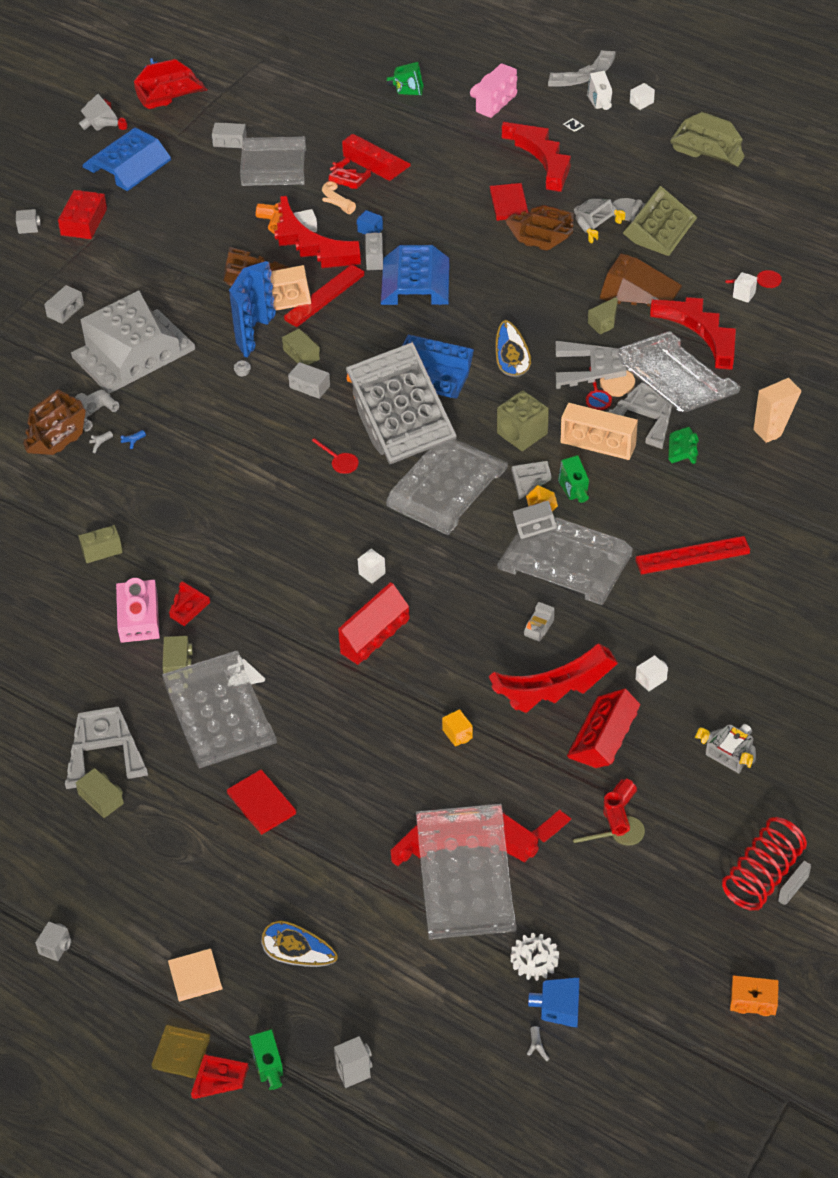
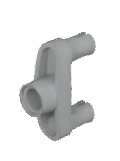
M104 390L96 391L88 396L80 393L75 397L76 400H80L86 410L83 425L85 431H89L93 426L87 417L100 407L105 406L112 412L119 409V403L112 399L110 394Z

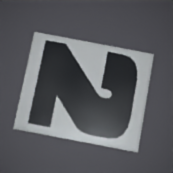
M573 118L563 124L574 132L584 127V125Z

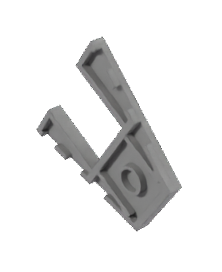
M556 341V357L591 356L590 372H556V389H560L561 385L566 384L576 386L578 382L587 380L588 383H592L598 378L608 380L626 376L625 349Z
M641 383L628 394L625 400L619 401L613 410L610 409L607 412L623 416L627 410L657 419V422L646 437V444L662 449L675 393Z
M119 707L78 713L74 744L72 745L71 759L67 770L68 775L67 780H65L66 789L76 788L75 782L86 775L83 751L123 745L127 778L148 776L147 769Z

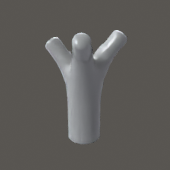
M111 431L100 436H91L92 440L89 442L95 443L93 453H96L97 448L104 441L113 437Z
M531 1027L532 1042L527 1055L530 1056L537 1049L541 1056L548 1061L550 1058L542 1046L539 1027Z

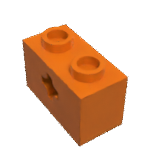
M733 976L730 1011H736L741 1014L757 1013L762 1016L776 1015L778 980Z

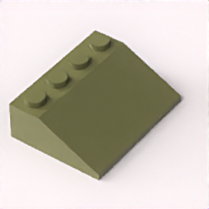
M660 186L641 208L623 234L637 245L669 256L697 219V216Z

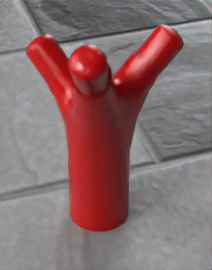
M346 157L338 163L333 162L334 166L330 168V171L343 169L350 162L349 158Z

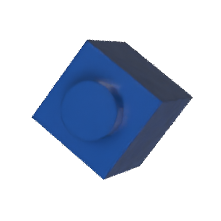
M366 210L357 218L358 232L365 235L366 233H380L383 230L382 216Z

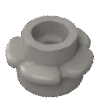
M241 360L234 365V371L238 376L249 374L251 365L248 362Z

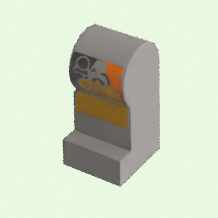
M538 602L532 618L526 625L524 636L541 641L554 621V607Z

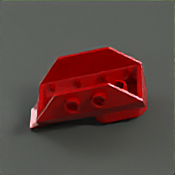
M177 59L147 65L134 80L137 96L143 106L148 109L167 106L172 102L173 98L186 94L207 91L202 81L196 78L192 70Z

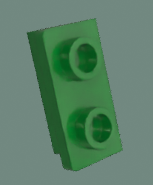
M690 427L670 433L668 459L671 463L687 458L692 464L696 463L699 439Z

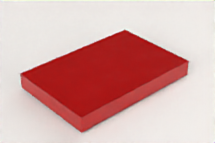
M521 183L490 186V194L497 221L506 220L513 214L521 215L523 211L528 213Z
M262 769L227 789V794L261 835L296 814L295 808Z

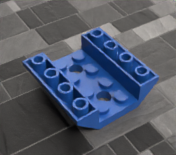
M135 127L83 164V168L93 173L102 168L114 174L116 185L128 191L168 163L171 157L157 138Z
M399 245L383 258L381 305H398V294H431L432 304H448L449 257L433 245Z
M267 261L243 268L229 290L235 340L244 357H248L251 351L255 349L256 343L253 338L254 329L252 327L255 326L256 322L268 325L276 313L273 305L274 296H272V272Z
M408 335L402 346L413 342L437 395L457 399L468 377L474 349Z

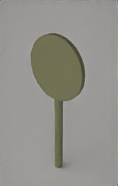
M627 816L630 831L623 836H616L610 831L573 839V842L578 843L612 836L620 844L634 845L643 839L645 828L640 820Z

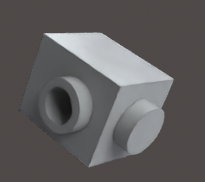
M36 209L16 211L18 233L38 232V225H41L40 216H37Z
M48 922L35 943L40 955L59 961L63 952L69 949L71 938L68 929L64 925Z

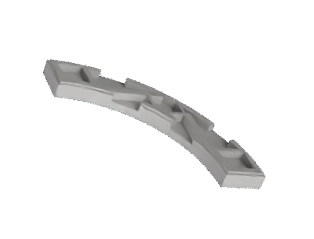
M601 50L594 64L579 69L576 73H550L548 86H571L587 82L591 73L607 71L614 62L616 52Z

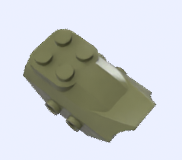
M704 112L685 119L670 140L676 151L692 157H698L703 154L739 167L745 157L741 148L743 139L730 121Z

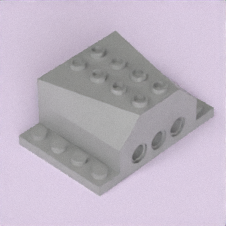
M137 291L82 318L81 324L86 345L71 352V355L101 388L110 394L195 350V344L158 309L152 311L144 301L140 291Z
M413 342L346 367V371L353 384V395L361 420L373 446L381 455L385 454L389 465L456 439L455 431Z

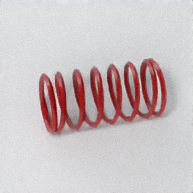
M780 817L769 818L766 821V828L759 830V837L752 839V847L745 849V857L737 859L738 867L733 866L730 868V876H725L722 879V887L729 899L747 910L761 909L767 901V896L774 892L775 886L781 883L782 876L788 873L789 867L796 862V858L806 849L807 842L802 831L787 819ZM776 821L788 827L798 838L800 848L795 849L785 835L769 828L770 823ZM767 831L774 842L782 848L792 851V854H784L778 845L771 840L763 838V832ZM772 832L780 836L789 847L776 839ZM761 840L769 850L782 856L785 864L777 863L768 853L757 848L755 843ZM754 850L761 859L775 866L778 874L769 873L761 863L750 858L748 852ZM747 860L753 868L767 875L770 884L761 882L755 874L743 868L741 861ZM780 867H785L783 872H781ZM740 870L746 878L760 885L763 893H759L756 887L747 880L733 875V871ZM772 877H778V878H777V880L774 882ZM732 879L743 891L758 896L759 903H750L738 898L727 888L726 881ZM737 880H739V881L743 882L744 884L748 885L753 891H751V890L747 889L746 887H744L743 885H741ZM764 886L770 887V890L766 892Z

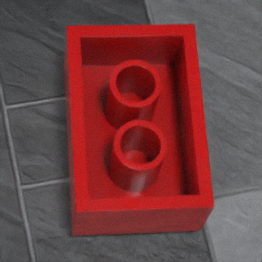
M74 190L58 219L61 235L92 239L107 210L105 195L96 192Z

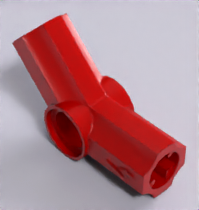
M627 778L621 780L614 790L607 793L604 797L603 814L608 820L612 834L616 836H623L630 831L624 807L637 792V787L633 784V781Z

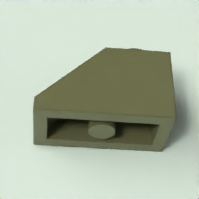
M615 297L588 310V324L599 334L614 328L618 299Z

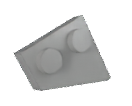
M548 461L512 466L511 469L519 499L527 496L537 485L542 486L551 480Z

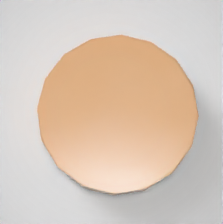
M627 370L624 377L608 380L600 378V387L611 396L620 397L623 394H629L635 386V378Z

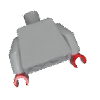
M99 94L91 101H88L87 105L81 110L86 118L80 121L79 124L84 130L91 125L96 131L106 126L117 125L121 130L127 129L126 120L124 118L117 120L116 115L111 110V102H108L107 99H102Z

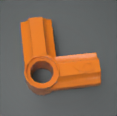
M278 203L275 205L258 204L256 207V217L271 219L268 229L275 234L274 230L277 229V223L280 222L279 216H282V213L278 211Z

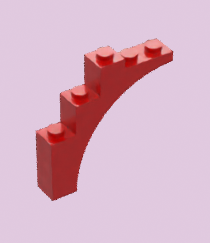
M280 196L281 203H278V211L282 213V216H279L280 222L277 223V229L274 230L275 240H279V246L296 244V251H300V257L317 255V262H321V268L361 264L359 241L333 240L312 232L294 216L287 196Z
M686 297V302L652 299L650 317L671 320L690 328L702 337L710 347L715 360V368L733 370L736 329L719 327L720 313L702 312V298Z
M598 643L574 661L545 673L530 676H508L493 672L489 678L492 682L491 686L497 694L501 693L510 699L509 703L515 710L527 713L542 699L556 703L571 689L584 694L615 667L618 662L609 648Z

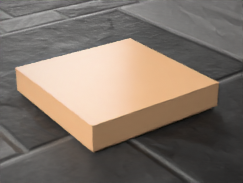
M211 949L168 960L179 1002L222 989Z

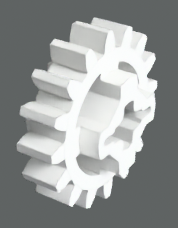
M531 933V938L523 935V941L516 940V947H512L511 962H513V969H519L520 976L524 973L527 974L528 980L531 976H534L537 981L540 975L546 979L547 972L553 974L554 967H558L559 951H556L557 945H551V938L543 940V934H540L538 938H535L534 933Z

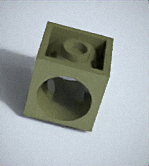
M522 390L497 407V434L521 451H524L548 434V407Z

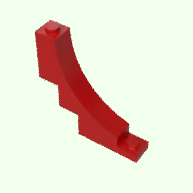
M503 122L502 138L515 140V146L533 154L546 170V189L561 192L570 170L571 156L559 154L560 142L549 141L548 128Z
M432 810L391 849L392 863L399 866L403 861H407L412 853L422 859L432 853L448 848L478 846L505 852L525 863L538 852V837L500 810L486 823L467 810L453 823Z

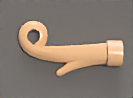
M326 182L322 187V191L328 198H323L322 200L339 206L347 214L353 213L356 204L350 199H345L334 192L338 187L335 182Z

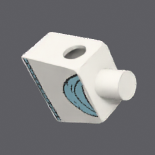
M605 71L591 73L589 77L587 96L596 109L603 108L607 110L611 107L612 88Z

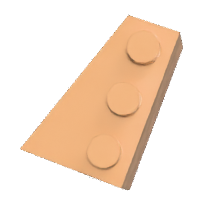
M789 378L759 390L754 431L766 443L782 435L801 393V390Z

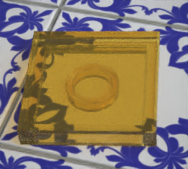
M166 1025L152 1062V1069L196 1078L210 1040L209 1034Z

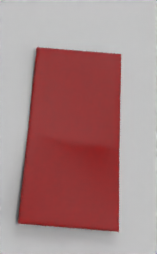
M558 810L532 833L545 842L565 826L571 818L561 810Z

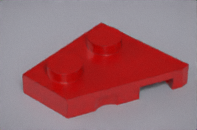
M335 169L329 175V181L335 182L338 185L348 186L351 189H357L371 176V170H366L365 173H356V169Z
M182 581L169 614L170 618L185 626L210 603V599Z
M204 1054L191 1092L192 1098L197 1099L243 1088L249 1069L248 1063Z

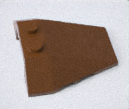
M542 205L532 208L529 213L523 211L521 215L513 214L506 219V223L519 242L524 243L526 246H537L541 250H550L573 234L574 213Z
M229 247L223 281L232 286L243 268L265 262L264 257L259 256L257 259L250 256V252ZM275 261L269 263L271 271L292 268Z
M620 254L607 273L600 299L609 301L616 297L618 304H621V301L631 302V305L647 303V306H651L652 299L673 301L682 285L643 261L629 255Z
M56 390L30 409L27 422L29 429H26L25 432L27 439H24L23 442L27 453L54 455L57 452H61L70 442L76 441L83 431L86 413L83 403L60 390Z

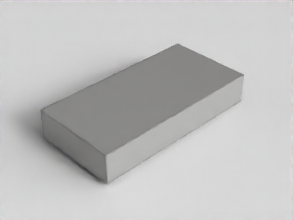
M804 861L781 888L778 900L780 903L787 904L808 879L811 864Z

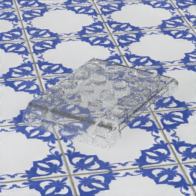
M670 331L619 348L618 356L621 364L680 412L694 410L737 394L740 391L741 387L730 378L722 380L681 348V340Z
M453 439L429 449L391 490L386 501L387 507L449 535L458 525V518L495 477L499 478L508 468V462L457 439Z
M554 517L556 529L523 539L520 538L519 532H517L498 562V569L512 574H516L517 570L583 593L586 600L603 605L631 557L633 548L619 538Z
M238 650L162 674L167 693L198 768L277 743L272 727L267 722L246 674Z
M494 804L416 812L429 940L516 931L502 805Z

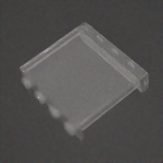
M305 137L243 138L240 167L241 186L304 184Z

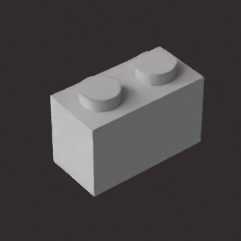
M214 124L212 131L213 147L244 148L247 138L245 124Z
M366 233L367 270H383L382 233Z
M67 285L64 286L44 304L47 317L63 324L84 305L82 292Z
M300 362L288 375L290 388L319 399L330 387L328 372Z
M549 501L513 511L521 539L557 528Z
M360 1036L334 1047L336 1069L345 1088L371 1078L370 1068L373 1067L370 1060L372 1056L367 1043H362Z

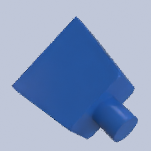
M579 978L544 981L543 994L529 993L528 1006L542 1007L541 1019L544 1021L577 1027Z

